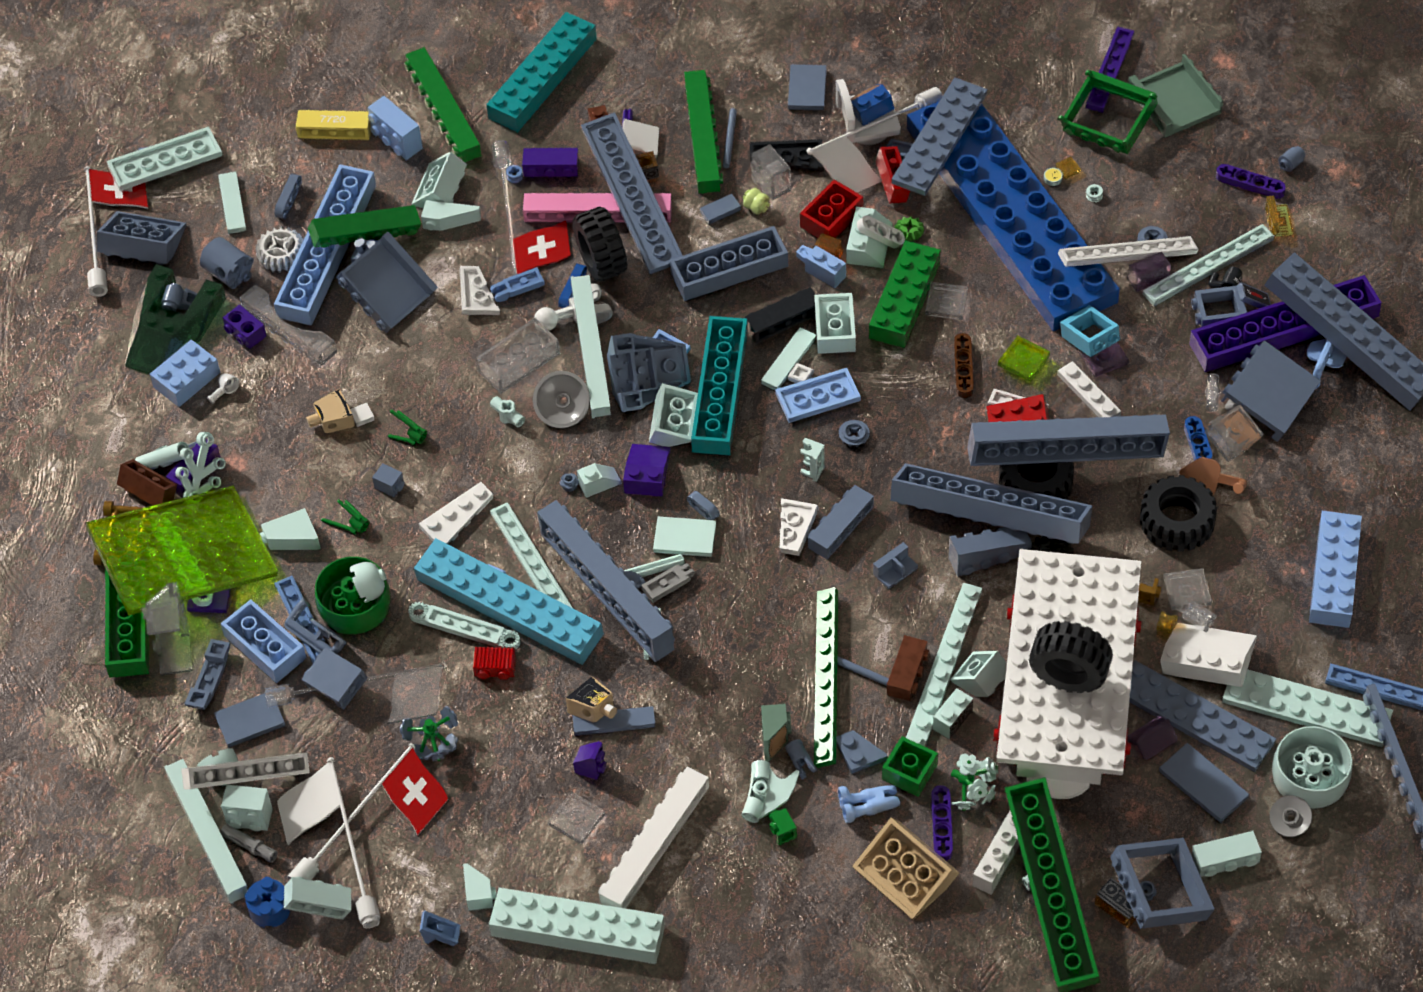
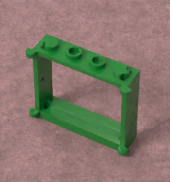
M1086 70L1084 74L1087 75V78L1064 116L1059 115L1058 117L1063 131L1067 132L1068 135L1078 136L1084 141H1092L1101 147H1108L1117 153L1121 152L1128 155L1158 104L1157 95L1154 92L1101 73ZM1093 87L1145 105L1126 139L1120 140L1073 122Z

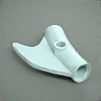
M195 441L190 444L179 442L170 446L165 445L157 448L155 451L136 457L135 460L151 470L157 469L159 465L160 467H166L173 464V462L183 460L180 457V451L183 448L190 449L194 447L197 442Z
M754 761L751 764L750 788L741 814L742 817L749 822L757 823L759 819L788 802L795 789L799 771L795 770L787 778L780 779L774 774L768 761Z

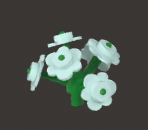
M960 755L959 761L956 763L960 771L953 769L951 777L958 779L959 783L962 784V801L952 802V805H956L958 809L966 811L970 810V806H976V803L967 801V798L979 801L980 798L985 797L981 804H984L986 800L990 802L992 799H995L994 795L996 792L994 788L996 785H993L988 792L986 789L988 784L986 782L996 780V774H998L999 769L997 763L990 757H986V760L978 761L975 755ZM978 775H979V776L982 778V780H981V779H976V780L974 781L975 776H978Z

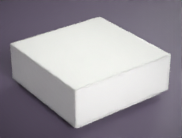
M796 363L788 375V380L794 383L808 380L814 374V369Z
M367 403L350 409L357 427L375 420Z

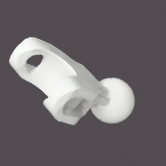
M591 284L593 301L595 302L600 299L602 290L598 284ZM573 297L569 299V307L556 311L548 307L539 309L534 316L536 327L542 331H551L556 327L558 321L573 317L577 323ZM594 304L597 324L608 321L612 317L613 311L608 304Z

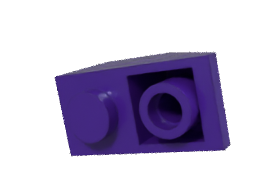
M597 741L580 746L573 762L574 773L598 780L600 773L603 774L606 768V762L604 761L605 751H603L602 742Z

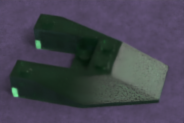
M156 264L147 278L134 315L125 367L150 374L190 340H193L195 343L201 341L226 299L223 284L205 280L185 314L166 308L163 309L161 301L166 286L176 283L173 269Z

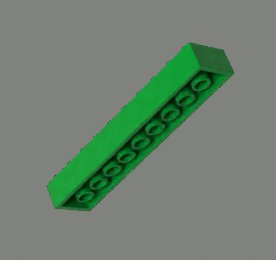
M1046 777L1006 787L1005 792L1058 992H1067L1101 983Z

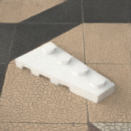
M480 482L420 522L419 528L432 542L436 538L449 544L459 536L458 533L464 527L471 523V519L486 507L493 499V494Z

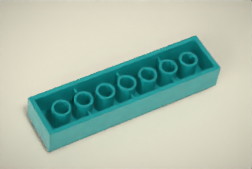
M565 12L486 104L488 119L515 132H519L597 40L596 25Z
M709 316L691 436L693 453L731 455L748 335L746 318Z

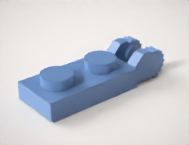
M534 268L503 279V281L492 285L490 290L495 294L496 302L506 301L509 297L511 298L544 286L545 282L538 268Z

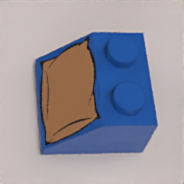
M875 84L850 98L854 115L862 126L894 110L892 96L883 84Z

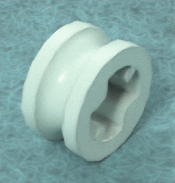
M1093 184L1087 187L1086 197L1089 201L1098 202L1102 199L1103 190L1101 186Z

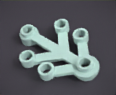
M200 432L197 435L196 442L200 446V451L196 464L193 460L194 453L192 449L183 448L180 451V457L185 461L188 469L179 467L176 469L175 474L185 489L183 499L190 506L198 505L204 493L211 488H218L221 485L219 477L211 476L208 482L200 486V482L204 477L216 469H223L226 465L223 458L216 457L212 463L204 467L208 448L214 443V437L209 432ZM189 471L193 477L192 484L188 479Z

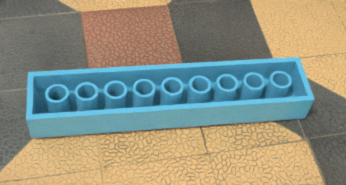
M436 538L414 567L417 580L581 665L584 664L604 635L602 624L599 621Z

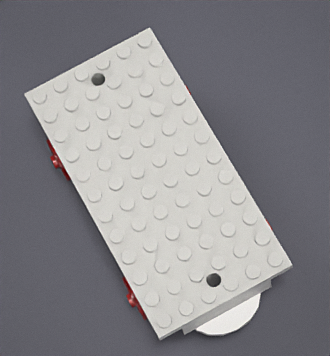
M1019 549L1015 594H1013L1012 608L1007 610V620H1010V640L1002 713L999 718L998 729H994L993 741H997L996 762L1013 764L1014 766L1017 764L1016 776L1027 777V782L1046 777L1051 798L1070 799L1079 796L1089 788L1090 784L1100 785L1101 773L1103 775H1123L1126 755H1130L1131 743L1127 742V721L1133 651L1136 643V633L1141 632V621H1138L1139 607H1137L1141 561ZM1054 621H1070V623H1080L1084 627L1088 626L1093 631L1099 632L1102 638L1108 640L1113 651V659L1105 683L1097 690L1089 693L1086 691L1084 693H1070L1063 689H1056L1055 686H1049L1044 680H1040L1036 673H1033L1029 664V655L1040 628L1048 623L1052 624Z

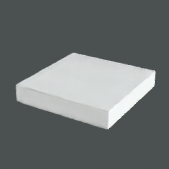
M624 119L622 128L634 154L656 159L659 127Z

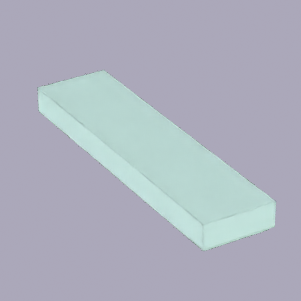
M237 173L219 174L228 234L246 231Z
M800 327L761 379V384L773 390L781 388L795 364L800 362L816 340V334Z

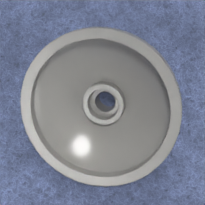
M568 371L549 373L539 381L533 394V406L537 416L544 423L555 428H568L576 425L584 418L590 405V394L587 385L579 376ZM562 398L567 399L565 404H561Z

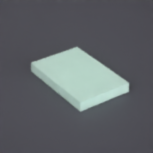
M658 516L653 553L712 557L716 521Z

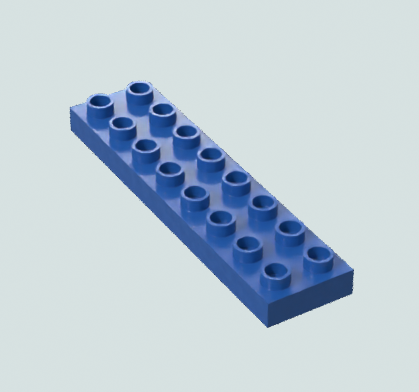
M939 101L907 114V130L914 140L917 139ZM981 104L939 172L942 179L1052 331L1061 328V321L1089 305L1101 311L1117 304L1120 289L1101 263L1065 267L1058 255L1059 250L1085 247L1087 244L983 104Z

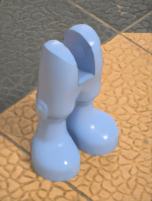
M893 785L879 786L862 790L860 793H850L846 786L838 787V798L845 822L851 823L857 817L863 815L871 816L898 807L900 805L899 797L894 796L897 793L896 787ZM865 803V804L860 805V806H853V805H855V804Z

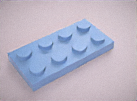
M848 368L775 390L788 423L861 401V396Z

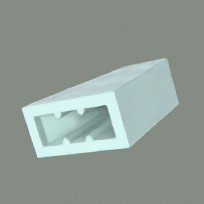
M305 508L261 524L263 531L260 533L263 544L267 543L270 550L321 549L318 536Z

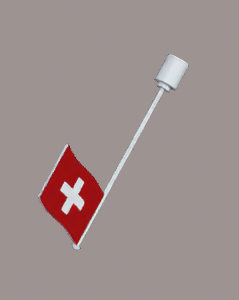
M86 166L84 171L87 178L94 268L87 273L90 295L101 297L108 291L105 270L98 268L92 203L109 206H135L148 209L146 183L120 191L111 172L93 170Z
M409 743L407 750L349 816L348 823L351 822L382 785L392 803L408 819L418 836L448 801V797L441 784L420 761L414 751L415 745ZM343 823L314 859L304 857L287 876L288 880L292 877H303L306 880H312L319 872V864L316 861L345 829V824Z

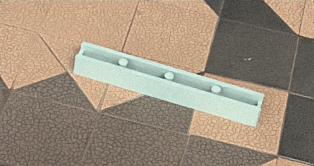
M590 275L572 276L571 287L586 383L590 394L592 418L611 415Z
M184 759L164 766L167 777L230 904L244 898L248 891L247 885L199 789L183 788L181 769L188 768Z

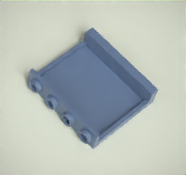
M389 232L384 234L379 241L336 277L339 285L348 290L351 298L363 307L365 314L372 317L377 327L382 331L384 330L385 333L389 332L438 288Z
M1263 341L1260 346L1256 344L1250 352L1252 355L1251 359L1247 357L1240 367L1243 370L1241 372L1238 370L1231 380L1234 383L1232 385L1228 383L1222 392L1225 395L1221 402L1223 403L1226 398H1229L1275 431L1271 438L1278 442L1321 381L1269 343Z

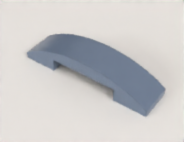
M210 640L204 655L205 662L194 688H191L185 706L205 710L209 705L220 683L230 649L229 642Z

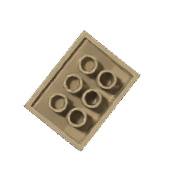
M894 818L889 819L852 866L913 920L936 900L959 874L954 867L905 825Z

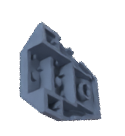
M632 333L611 336L607 353L612 393L622 412L642 409L654 402L662 383L681 388L691 382L686 344Z

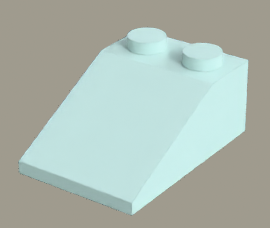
M852 293L814 295L818 354L856 352Z

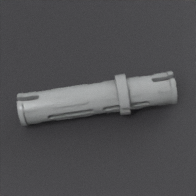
M229 824L223 825L220 833L223 837L246 848L252 855H258L270 863L276 859L278 852L266 846L263 841L253 839L247 834L229 826Z

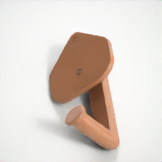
M1205 457L1196 459L1190 464L1183 466L1179 471V474L1184 475L1185 478L1190 479L1192 477L1196 479V482L1199 483L1201 481L1206 485L1205 488H1209L1213 495L1216 492L1218 483L1233 486V491L1236 494H1242L1247 486L1245 479L1220 473V464L1216 460Z

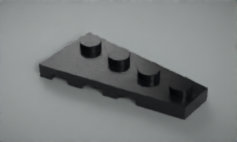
M822 139L749 142L750 161L824 172L823 165L813 155L807 153L808 148L812 149L821 145Z

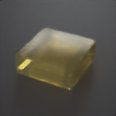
M1071 156L1055 163V168L1062 172L1064 179L1070 178L1081 171V168Z

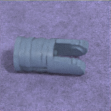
M796 739L786 745L785 750L793 761L796 770L799 771L801 779L807 777L802 765L807 763L808 768L812 772L817 771L810 755L805 750L802 740Z

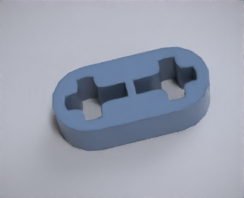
M698 491L692 492L687 497L690 506L705 519L715 520L720 515L717 507Z

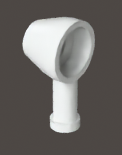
M221 374L218 378L220 387L211 395H208L207 399L210 403L214 404L224 393H234L239 387V379L231 374Z

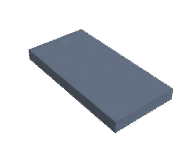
M1188 743L1159 768L1161 774L1220 823L1249 798V793Z

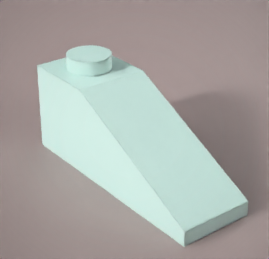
M426 200L421 215L423 229L442 231L481 221L480 206Z

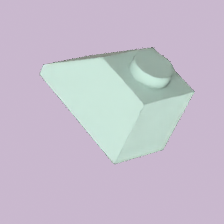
M594 463L577 470L579 485L586 498L622 484L614 467Z
M468 863L463 864L468 911L493 908V900L496 899V888L491 887L490 879Z

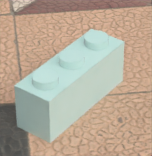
M1250 831L1193 845L1191 856L1200 877H1210L1218 872H1230L1239 867L1254 866L1260 862L1262 852L1254 832Z
M292 877L284 886V909L343 920L351 911V888L344 887L341 884H327L320 880L311 881L303 877Z

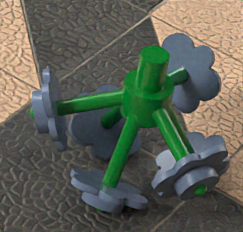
M446 706L440 711L442 720L436 722L433 716H428L426 719L420 720L418 727H413L411 718L403 719V723L400 725V733L403 740L410 741L414 731H417L424 737L422 744H414V751L420 760L432 759V761H440L444 759V755L457 748L458 738L451 733L444 738L438 731L442 724L448 725L449 728L458 726L457 716L449 707ZM436 737H438L441 740V745L439 747H437ZM428 739H431L434 753L426 746Z

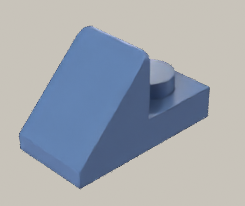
M423 911L420 933L426 944L436 939L455 946L458 944L461 925Z

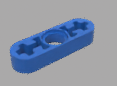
M578 263L575 265L560 295L559 308L569 307V299L573 297L571 277L585 276L587 274V266Z
M1196 416L1188 417L1185 420L1184 431L1194 461L1202 457L1200 456L1202 450L1204 457L1212 459L1213 454L1201 419ZM1190 424H1193L1196 427V432H1194L1193 426ZM1199 438L1203 440V443L1195 444L1193 440Z

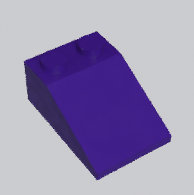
M632 444L623 477L624 493L663 497L670 447Z

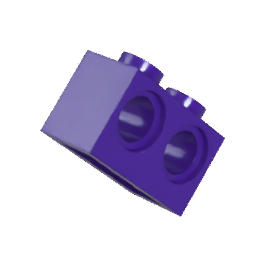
M240 304L223 317L225 331L229 335H234L241 345H245L249 349L267 336L264 324Z

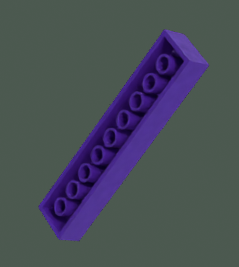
M1365 275L1333 285L1372 319L1379 317L1382 303ZM1281 301L1191 330L1189 344L1206 373L1243 361L1247 357L1251 358L1250 352L1256 344L1260 346L1263 341H1266L1276 349H1280L1321 336V334L1287 304Z

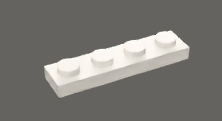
M1073 361L1057 371V375L1098 417L1121 415V410Z

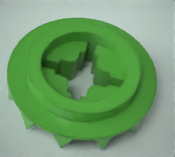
M903 216L902 220H897L895 228L903 233L906 241H915L924 233L923 222H920L919 218L914 219L912 216L910 218ZM908 225H911L912 228L908 232L907 227Z

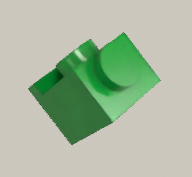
M786 808L775 810L769 815L771 819L769 827L773 835H776L778 846L797 838V827Z

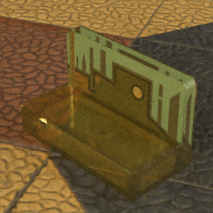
M1266 196L1265 212L1270 232L1274 237L1293 235L1288 205H1276L1274 196Z

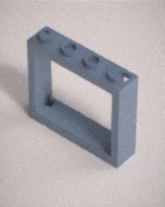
M1184 838L1118 845L1110 856L1112 866L1117 872L1119 883L1125 891L1126 899L1130 903L1134 918H1136L1140 929L1206 921L1214 911V906ZM1170 854L1192 906L1151 911L1129 858Z

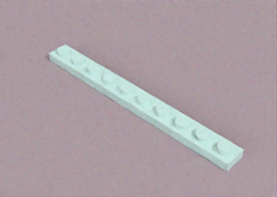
M963 583L906 738L926 747L933 728V716L940 709L982 594L981 587Z

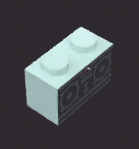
M956 688L933 716V730L950 739L973 711V698Z

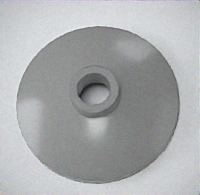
M1290 795L1278 799L1270 810L1272 827L1276 832L1286 837H1295L1303 834L1309 828L1312 821V812L1308 803L1297 796ZM1289 815H1295V820L1289 821Z

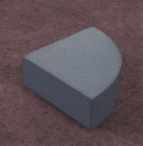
M624 571L629 581H634L638 588L646 583L639 574L632 571Z

